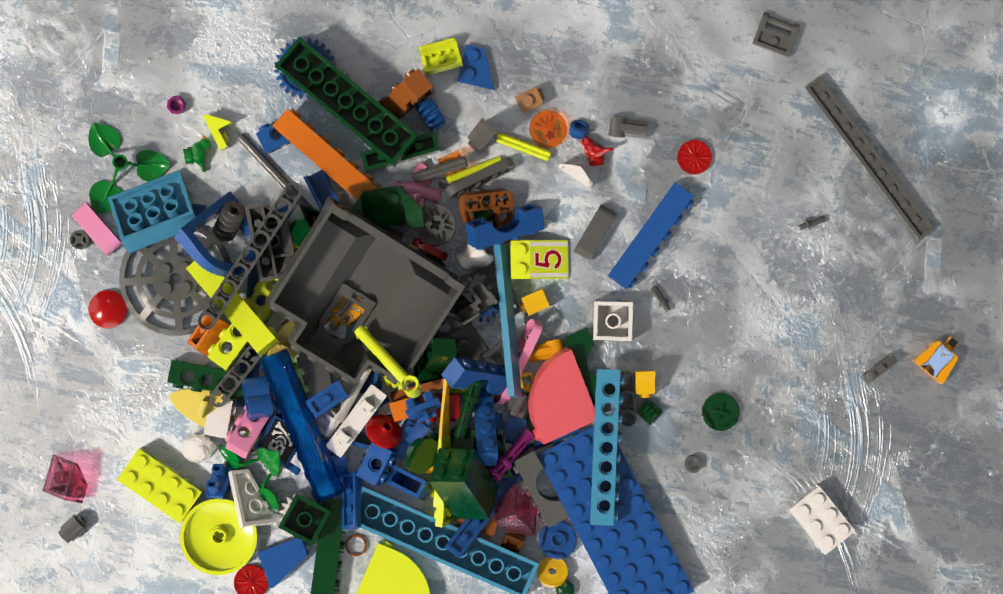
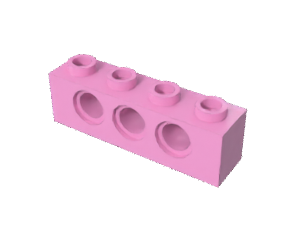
M271 383L272 392H270L271 399L275 400L277 407L285 390ZM245 411L243 416L239 415L234 424L237 426L234 432L230 430L225 438V441H227L226 449L246 459L270 417L258 418L257 421H252L248 419L247 411ZM246 431L249 436L243 437L239 432Z

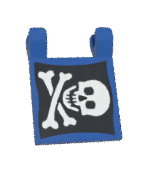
M274 415L254 445V448L258 450L264 447L280 451L281 466L298 475L301 469L290 462L302 443L312 449H315L318 443Z

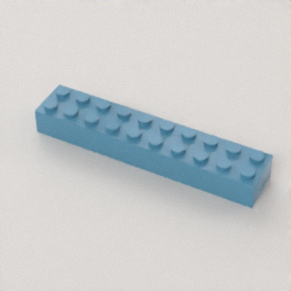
M366 485L362 486V529L508 593H527L539 566V561L504 548L500 544L480 535L475 538L459 559L444 547L458 530L459 526L449 523L443 528L435 526L436 519H434V515Z

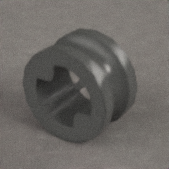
M690 455L685 459L684 465L690 473H697L702 467V462L696 455ZM696 459L698 467L690 469L689 460Z

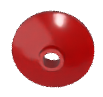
M386 415L371 417L365 427L369 440L380 448H394L402 440L403 433L400 425Z

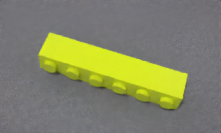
M195 261L186 267L210 298H212L225 278L206 271ZM225 283L223 291L226 294H231L234 291V285L231 286L230 283ZM238 289L223 313L262 357L279 343L276 339L278 334L271 326L268 328L265 326L264 322L266 320L259 312L256 314L251 309L254 307L247 298L243 300L239 295L242 292ZM215 299L216 305L222 309L223 301Z

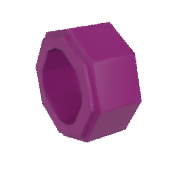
M172 96L167 101V109L172 114L180 115L186 109V102L181 96Z

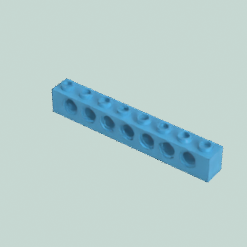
M596 369L590 525L614 526V521H618V510H614L615 502L619 500V490H615L616 482L619 483L620 471H616V463H620V452L617 451V444H621V432H618V424H622V413H619V405H623V393L619 392L620 386L624 384V374H620V370ZM611 383L615 386L613 394H606L604 392L606 384ZM606 403L614 405V411L610 414L603 411ZM606 422L613 424V430L610 433H605L602 430V426ZM604 442L612 444L613 447L610 452L602 451L601 447ZM604 461H608L612 465L611 470L608 472L601 470V464ZM602 481H609L611 483L608 491L600 489ZM602 500H607L610 503V507L607 510H601L599 503Z

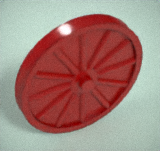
M699 140L685 142L677 154L680 168L689 174L704 172L710 166L712 160L710 148Z
M247 565L236 573L234 587L238 594H264L268 588V581L262 568L256 565Z

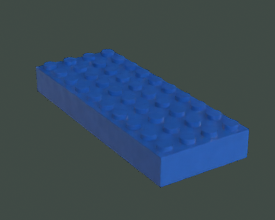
M606 422L603 424L602 430L605 433H610L611 430ZM594 425L537 454L609 594H690L694 592L618 444L617 451L620 452V463H616V471H620L619 483L616 482L615 490H619V500L615 502L614 510H618V521H614V526L590 525ZM604 442L601 448L604 452H610L613 446L610 442ZM604 461L601 464L602 471L608 472L611 470L612 465L610 462ZM602 481L600 484L602 491H608L611 487L609 481ZM602 500L599 503L601 510H607L610 507V503L607 500Z

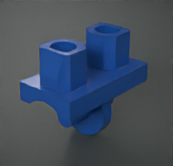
M432 391L423 394L425 403L418 405L416 398L406 400L407 410L405 412L410 421L417 418L418 423L426 421L427 425H431L430 419L436 417L435 411L441 409V403Z
M213 464L211 469L213 472L212 476L205 486L207 488L205 493L207 499L218 498L224 500L226 493H229L231 489L228 473L233 470L232 467H224L223 464Z

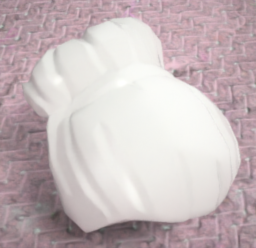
M468 242L465 249H462L460 253L456 252L457 261L464 271H471L475 267H487L494 261V255H489L485 250H477L470 246Z
M193 434L184 440L182 453L187 460L199 463L209 458L217 448V445L207 435Z

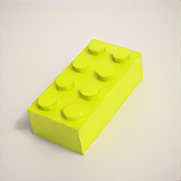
M143 447L136 451L117 479L179 524L184 521L186 515L205 491Z

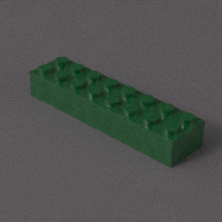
M298 37L275 64L274 67L277 71L394 168L419 139L415 132L302 38Z

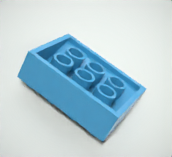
M180 170L108 197L121 242L127 253L177 235L183 226L197 216Z

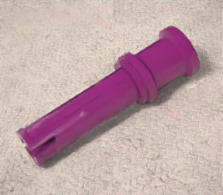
M525 429L506 453L498 456L496 466L488 468L494 480L501 481L502 475L512 468V462L530 441L535 438L529 430Z

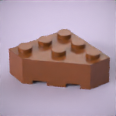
M419 68L416 71L414 69L410 70L405 75V80L390 89L391 93L378 101L399 120L435 92L434 87Z

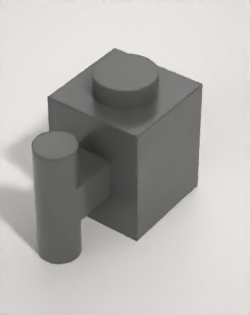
M521 389L522 397H511L504 410L522 419L528 407L529 392Z

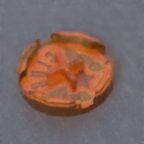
M541 111L530 122V137L535 144L542 148L557 147L566 137V121L562 115L555 111Z

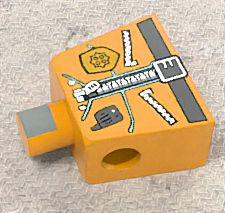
M353 293L351 297L361 302V299ZM342 296L332 311V317L326 325L334 332L341 323L346 327H350L360 318L364 309Z

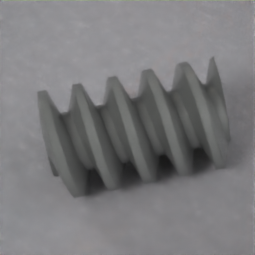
M236 201L226 202L212 228V234L216 239L229 242L235 238L243 219L246 217V211L242 204Z

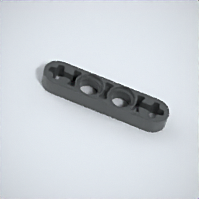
M511 157L505 158L449 185L445 191L450 199H454L510 172L515 168V164Z
M251 345L245 349L210 394L209 401L212 406L223 407L241 386L243 379L248 377L262 359L260 355L258 357L254 356L250 360L254 362L252 366L248 361L243 360L245 356L246 358L251 356V352H249L251 349L255 350ZM240 363H245L248 367L247 372L244 374H240L237 371V366ZM228 378H233L236 382L233 389H228L225 386ZM222 386V388L225 391L230 392V394L227 396V394L224 393V395L221 397L223 402H218L216 404V399L214 398V396L220 395L222 393V390H219Z

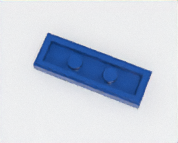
M358 471L342 474L343 531L361 528V478L356 476Z

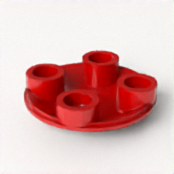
M104 290L93 296L89 303L88 311L91 320L97 326L114 328L124 321L127 306L119 293Z

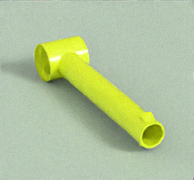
M359 326L354 332L356 338H359L401 383V387L408 397H418L422 392V386L417 378L407 374L371 335L367 327ZM410 384H416L413 390H407Z

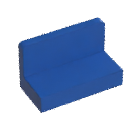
M323 170L311 176L306 175L303 177L320 211L328 196L341 202L327 174Z
M337 380L307 400L306 404L317 418L349 395Z

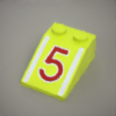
M568 240L510 241L511 279H568Z

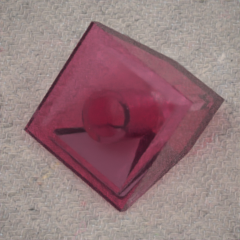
M53 454L43 491L66 501L83 503L88 484L78 463Z
M514 484L496 505L495 523L505 532L534 536L536 533L537 506L533 507L529 497L517 484Z

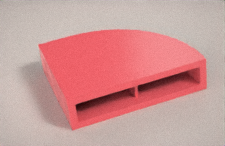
M567 347L554 353L540 366L530 386L528 411L534 428L532 434L535 436V440H539L542 444H547L594 422V405L574 354Z

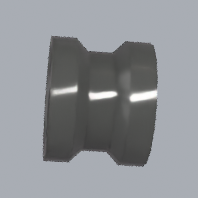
M77 230L71 234L70 244L76 249H86L91 244V237L85 231Z

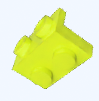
M446 38L442 41L427 43L419 47L426 76L463 66L456 38Z

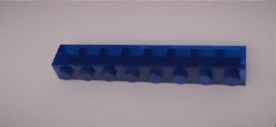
M285 348L259 359L261 369L268 380V386L275 397L276 406L283 417V423L290 434V441L294 444L297 458L301 462L304 475L311 486L312 495L317 503L340 495L345 490L315 416L306 404L308 399L288 349Z

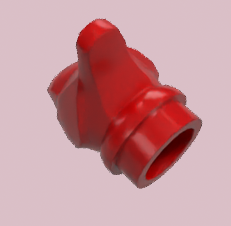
M589 136L584 137L579 142L584 147V153L588 156L589 166L604 165V155L614 150L613 147H605L595 142Z

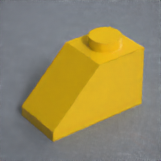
M634 371L635 393L639 394V398H650L651 394H655V371Z

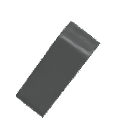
M601 204L573 252L590 261L617 213Z
M621 371L620 374H629L631 377L630 383L620 386L619 392L623 394L629 393L632 396L630 403L619 405V413H622V416L626 412H630L633 415V420L630 423H625L622 419V425L629 427L634 425L637 419L635 378L631 372Z

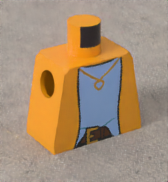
M951 336L944 344L935 340L916 355L912 361L939 384H943L958 360V357L952 351L959 343Z

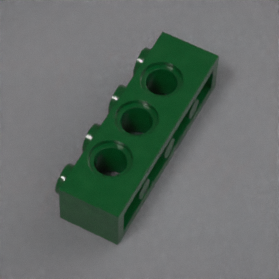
M171 360L167 383H172V387L180 389L188 386L191 387V391L202 392V389L209 390V394H211L227 372L222 368ZM187 371H191L194 375L191 382L185 379ZM207 374L213 379L212 384L209 386L204 383V377ZM228 378L231 381L229 389H233L236 382L233 378ZM242 384L231 399L239 400L240 397H244ZM222 386L220 387L219 390H222V393L230 394V392L225 391L222 388Z

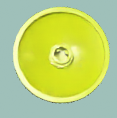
M212 498L197 504L186 515L180 530V544L186 559L196 569L210 575H227L242 568L252 557L257 544L256 526L240 528L233 500Z

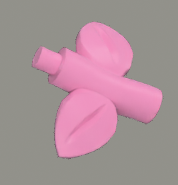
M424 162L419 163L413 170L411 175L412 181H397L395 185H402L406 193L422 207V210L425 207V199L439 203L442 193L441 190L429 186L433 178L415 183L413 173L429 168Z

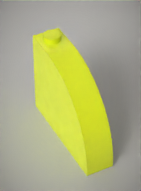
M383 540V542L379 541L357 594H431L428 580L420 566L406 553L394 548L393 543Z

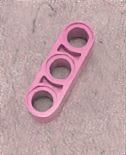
M87 202L71 214L107 256L122 244L118 236L94 212Z

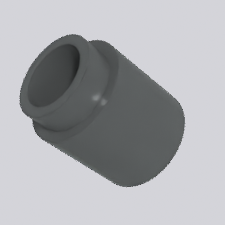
M73 515L60 527L61 530L58 533L64 541L69 543L87 529V522L81 515Z

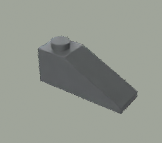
M482 118L468 135L467 139L470 140L468 145L475 151L477 149L482 151L497 136V131Z

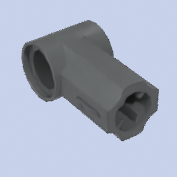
M610 116L608 136L645 139L647 122Z

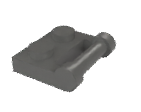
M764 12L752 44L789 57L800 25L796 23L794 25L769 16V13ZM766 23L790 31L791 34L786 36L765 28Z

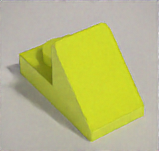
M203 115L220 150L228 149L227 143L230 140L225 132L221 133V130L234 123L211 115Z

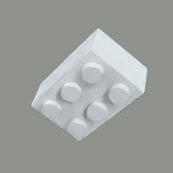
M817 484L787 508L825 555L855 532L854 528Z

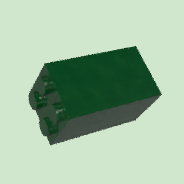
M439 448L429 482L454 519H490L499 486L475 449Z

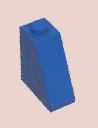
M296 537L257 552L270 589L274 588L309 554L310 545Z

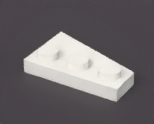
M249 469L230 471L228 475L240 528L277 523V519L275 516H272L268 509L267 501H264L259 493V487Z

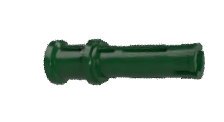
M476 381L467 387L466 394L462 397L465 401L454 436L466 439L475 404H478L480 401L479 394L481 388L484 387V383ZM468 411L464 426L462 427L466 412Z

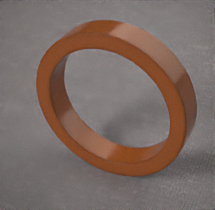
M355 534L347 539L345 547L350 555L360 556L366 551L367 542L363 536ZM359 537L364 541L365 547L361 553L354 554L348 549V542L351 538Z

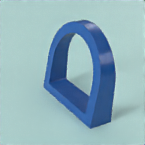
M231 191L183 226L174 238L199 266L212 274L226 277L234 263L222 262L213 257L205 249L194 232L218 215L226 202H239ZM246 216L239 229L242 231L248 244L251 235ZM247 251L245 257L247 261L255 260L254 251ZM241 266L234 269L235 276L245 272Z

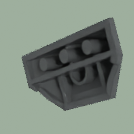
M264 202L245 206L251 238L272 208ZM287 217L256 262L260 282L279 279L295 254ZM268 218L266 221L267 227L270 229L276 228L277 220L275 218ZM258 234L255 241L258 245H264L267 238L264 234Z

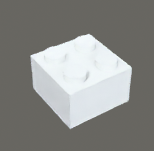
M594 301L593 340L632 341L633 302Z

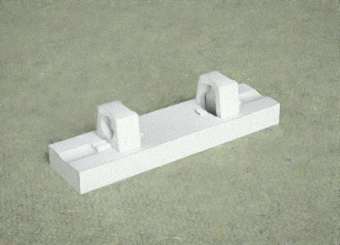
M371 384L327 443L326 447L341 458L387 395Z

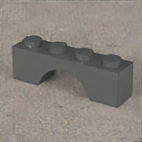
M533 447L521 452L514 460L512 467L516 475L520 473L523 479L520 483L524 490H529L531 504L533 507H538L540 513L537 515L541 523H546L549 528L569 518L558 496H546L537 489L536 478L543 466Z

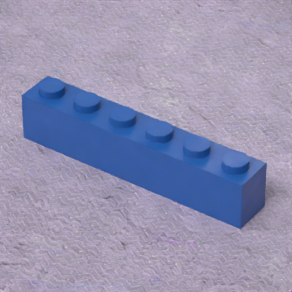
M675 182L607 277L625 290L628 287L632 289L638 280L636 275L639 271L642 273L649 265L647 262L649 257H655L660 250V247H658L662 240L665 242L672 232L669 230L672 225L677 226L683 218L680 214L684 209L688 211L694 203L691 200L694 195Z

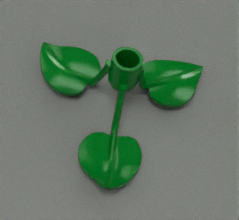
M96 122L92 123L88 136L91 151L98 157H104L108 153L114 157L112 165L115 171L111 183L109 184L104 180L98 181L92 185L89 193L94 212L106 213L111 211L108 197L122 192L120 188L113 186L118 172L125 171L128 166L137 167L139 178L149 182L160 178L170 167V162L156 151L143 150L136 155L137 163H132L124 155H116L112 151L116 150L120 145L119 133L110 126Z
M218 445L220 456L226 467L240 470V467L258 461L266 467L269 475L262 485L258 486L259 493L263 500L267 501L269 511L279 514V500L271 489L266 488V484L272 475L277 476L280 473V451L261 447L257 450L258 458L243 463L240 462L239 455L226 449L225 445Z

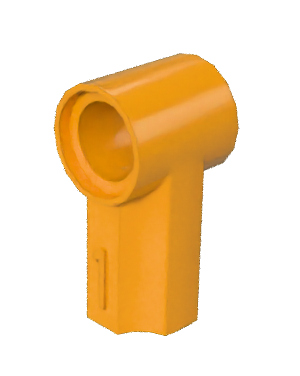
M563 338L535 345L529 357V363L546 360L557 351L563 349Z

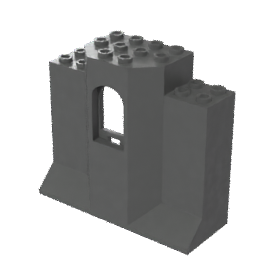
M328 196L317 220L267 297L268 303L271 305L270 308L279 314L280 312L287 315L286 318L296 324L288 336L289 343L292 345L291 349L299 354L304 352L308 355L307 358L316 364L318 362L322 363L327 371L332 374L337 372L341 375L340 378L349 384L351 382L357 384L369 365L372 371L377 374L382 372L387 376V380L396 384L400 382L359 338H356L355 330L361 325L367 327L371 335L409 375L464 290L465 285L461 278L452 271L341 202ZM354 293L362 298L361 302L351 297ZM343 296L363 308L364 311L346 338L338 339L327 333L325 322Z

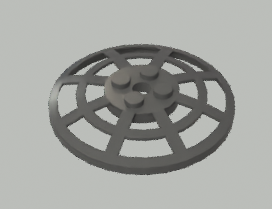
M199 228L197 232L207 237L202 242L205 249L214 243L221 252L224 261L232 263L229 253L221 241L216 239L207 229ZM175 236L154 244L149 249L146 247L139 249L138 251L143 256L138 263L136 277L125 278L127 261L131 253L126 251L120 267L119 284L121 295L130 313L138 322L157 333L170 336L192 334L197 326L183 329L182 318L199 312L202 308L206 307L211 299L207 293L203 298L196 292L199 283L186 269V267L194 262V259L191 256L188 259L178 256L177 244L179 243L174 239ZM169 245L170 256L160 260L153 254L157 249ZM148 259L156 266L153 275L141 277L143 266ZM173 273H178L181 276V281L178 284L171 282L170 278ZM143 284H153L157 292L151 301L148 300L144 293ZM136 285L138 294L146 305L140 315L130 303L125 286ZM191 297L198 303L191 310L182 312L181 301ZM163 298L173 301L174 313L163 311L156 306ZM152 311L162 317L175 319L176 330L157 327L146 321V318Z

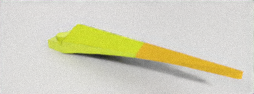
M445 379L443 382L437 453L439 448L452 449L449 420V384ZM434 490L433 507L437 508L434 513V519H436L435 526L443 528L455 519Z

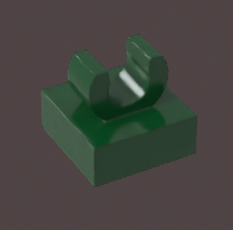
M650 398L636 411L649 425L663 412Z

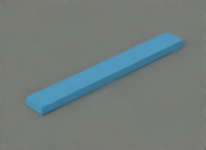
M500 244L494 245L507 393L508 397L521 398L522 390L508 246Z

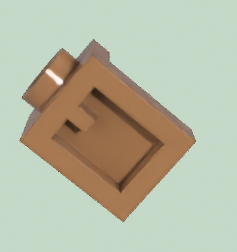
M536 86L515 96L523 114L544 105L543 100L546 99L541 88L537 90Z

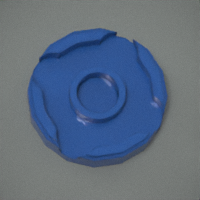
M561 521L549 528L546 525L539 535V545L541 551L547 557L561 560L569 557L574 552L577 545V536L569 524Z

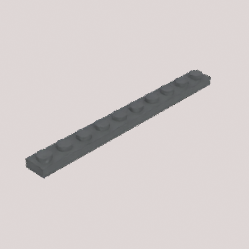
M821 76L804 87L806 92L917 240L920 241L935 230Z

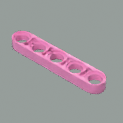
M534 319L528 321L517 344L520 376L543 327L542 322ZM507 388L501 395L494 394L493 402L495 404L507 405L511 398L508 397Z

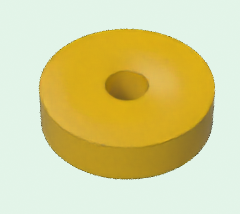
M546 557L539 563L537 576L544 586L556 588L566 581L568 568L562 559L556 560ZM555 570L556 573L552 575L549 571Z

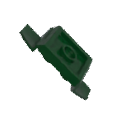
M402 185L364 190L351 208L379 227L406 224L407 228L425 226L422 207L406 193Z

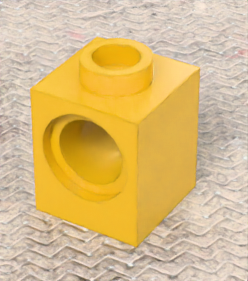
M543 289L521 298L523 302L519 303L523 313H528L529 316L550 307Z

